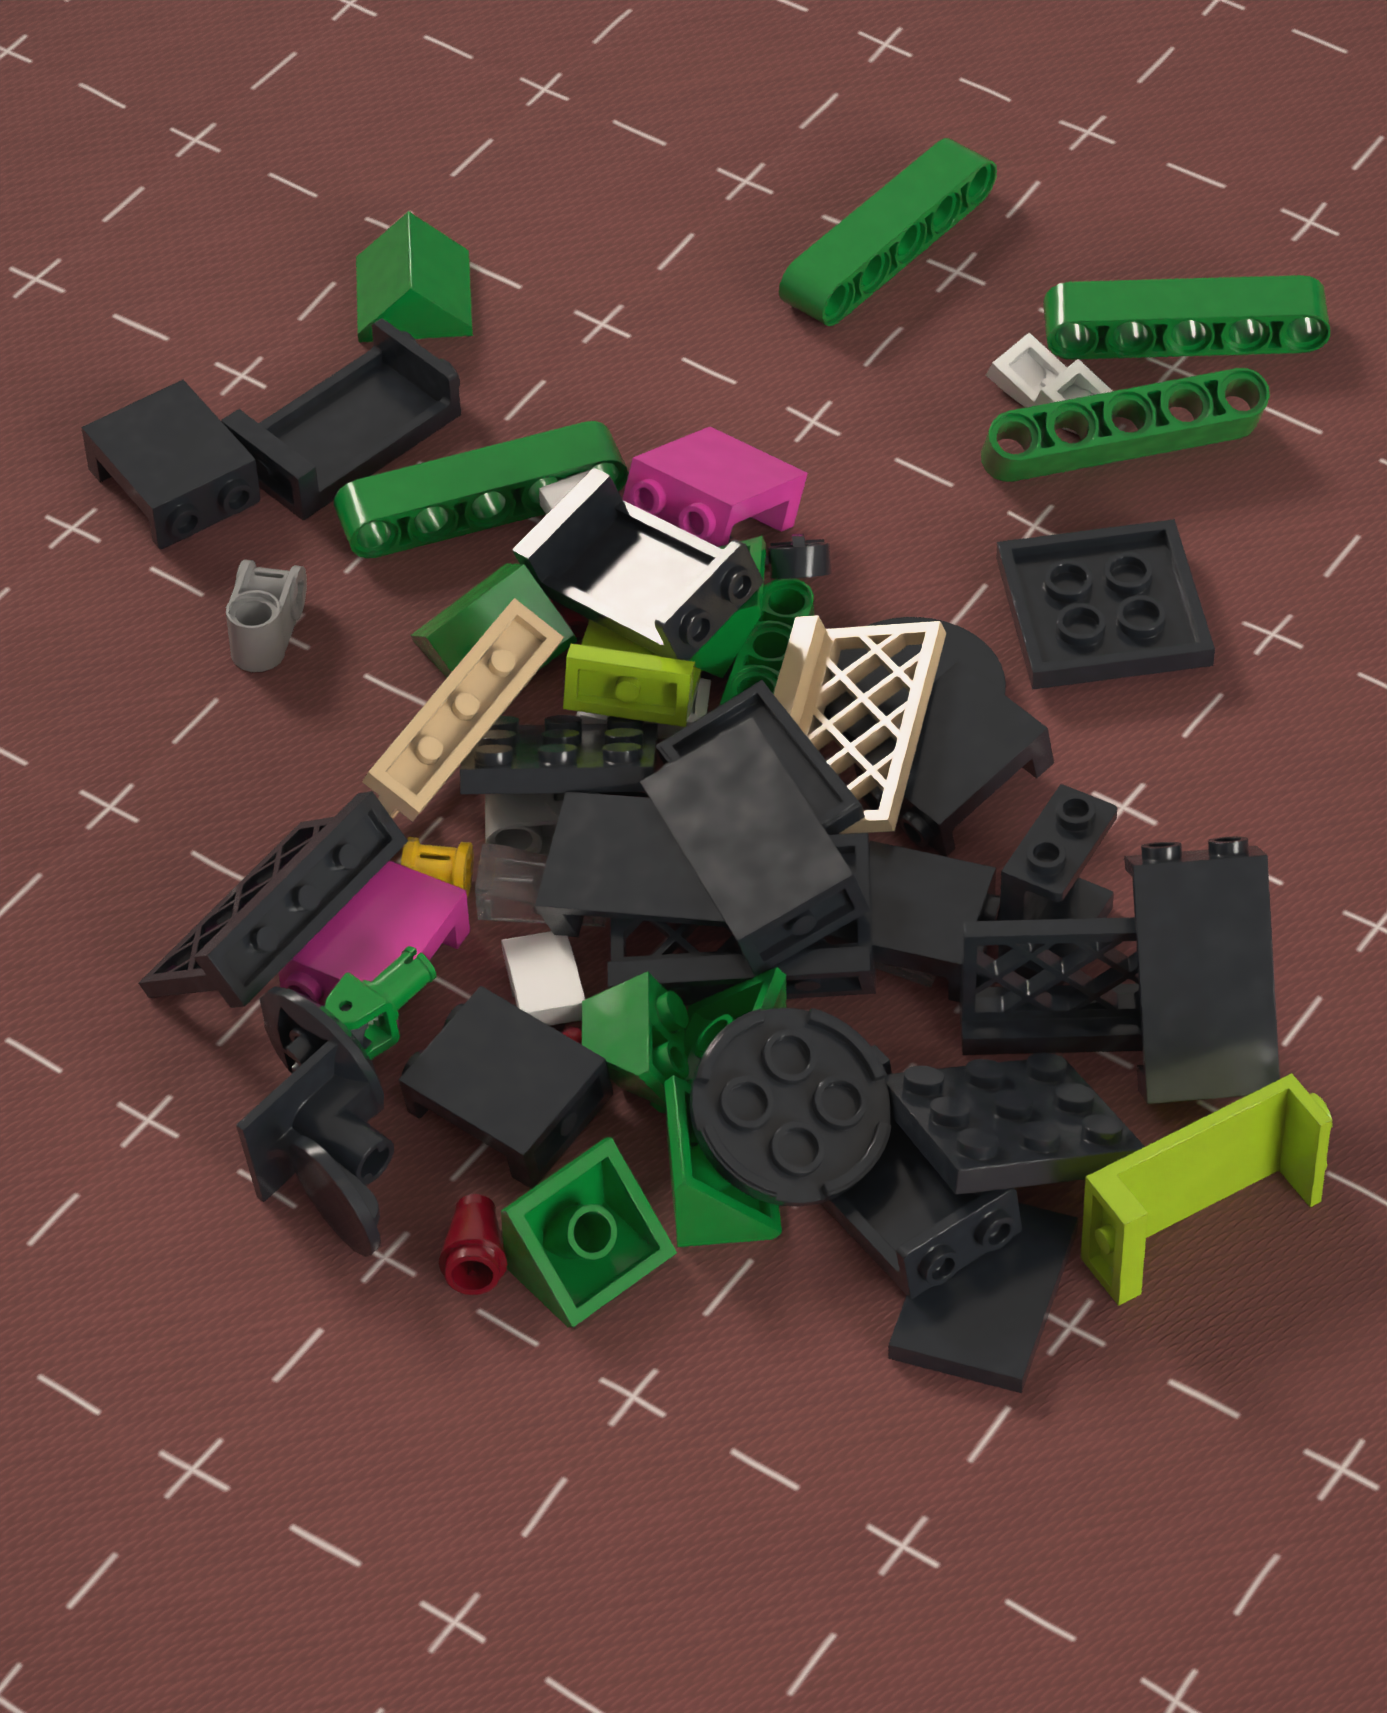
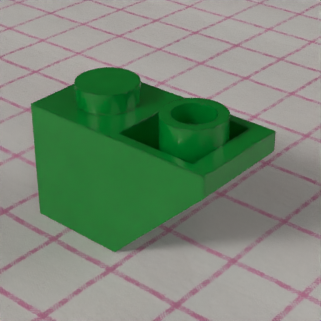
M648 971L582 1001V1045L606 1059L610 1079L618 1087L666 1108L664 1082L673 1075L685 1081V1078L689 1075V1064L685 1055V1028L688 1026L689 1021L687 1010L681 998L673 991L668 992Z

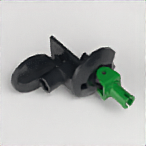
M412 946L406 947L402 954L371 982L367 980L361 981L350 972L345 973L326 998L324 1006L301 993L274 986L260 998L265 1031L277 1055L292 1074L236 1124L257 1198L265 1202L296 1173L308 1197L325 1221L349 1247L364 1257L372 1255L381 1246L380 1233L377 1228L380 1218L378 1201L365 1185L372 1183L380 1177L388 1167L394 1153L392 1141L367 1123V1121L384 1109V1092L371 1059L398 1042L400 1038L397 1020L399 1019L398 1010L427 983L432 982L437 977L435 968L422 952L413 959L417 954V950Z

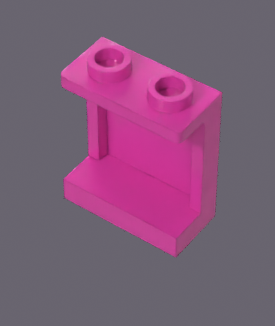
M709 426L633 457L622 500L720 547L728 545L733 526L749 517L781 532L793 527L808 473Z
M389 860L278 973L280 987L301 993L324 1006L326 998L345 973L350 972L361 981L367 980L371 982L397 959L408 946H412L417 950V954L413 959L422 952L429 961L442 943L458 949L470 933L466 890Z

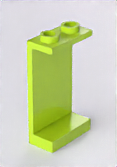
M589 620L582 644H571L566 657L563 709L687 727L703 670L694 667L695 662L661 657Z
M1291 1073L1086 1176L1081 1260L1119 1306L1142 1293L1147 1237L1277 1171L1281 1172L1309 1207L1320 1203L1322 1200L1325 1170L1327 1169L1330 1130L1332 1128V1117L1327 1105L1317 1094H1309Z

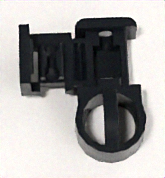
M792 534V541L770 543L765 557V565H770L771 579L805 578L832 574L829 543L824 542V539L805 540L804 534ZM731 535L728 544L731 542V539H734Z

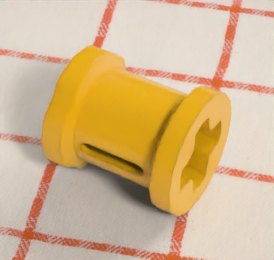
M408 837V842L403 847L401 865L466 890L468 897L474 864L472 843L460 842L459 846L455 848L424 845L420 843L419 838Z

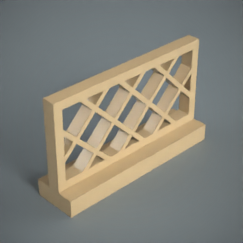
M514 598L363 779L362 782L379 795L378 800L392 819L399 812L412 822L416 819L563 640L564 637Z
M818 615L795 618L774 696L817 750H820L832 740L842 748L841 751L827 760L837 775L854 763L865 772L847 785L857 800L877 786L883 791L879 810H865V817L839 834L895 831L946 637V631L940 621L825 629ZM923 644L921 652L900 668L890 659L908 645ZM865 648L868 653L845 670L841 671L837 667L841 650ZM882 665L890 675L863 694L855 684ZM904 687L910 693L908 701L886 717L877 707ZM847 691L855 701L828 720L823 715L825 707ZM869 713L877 724L850 743L841 733ZM891 736L897 742L895 750L872 766L863 756Z

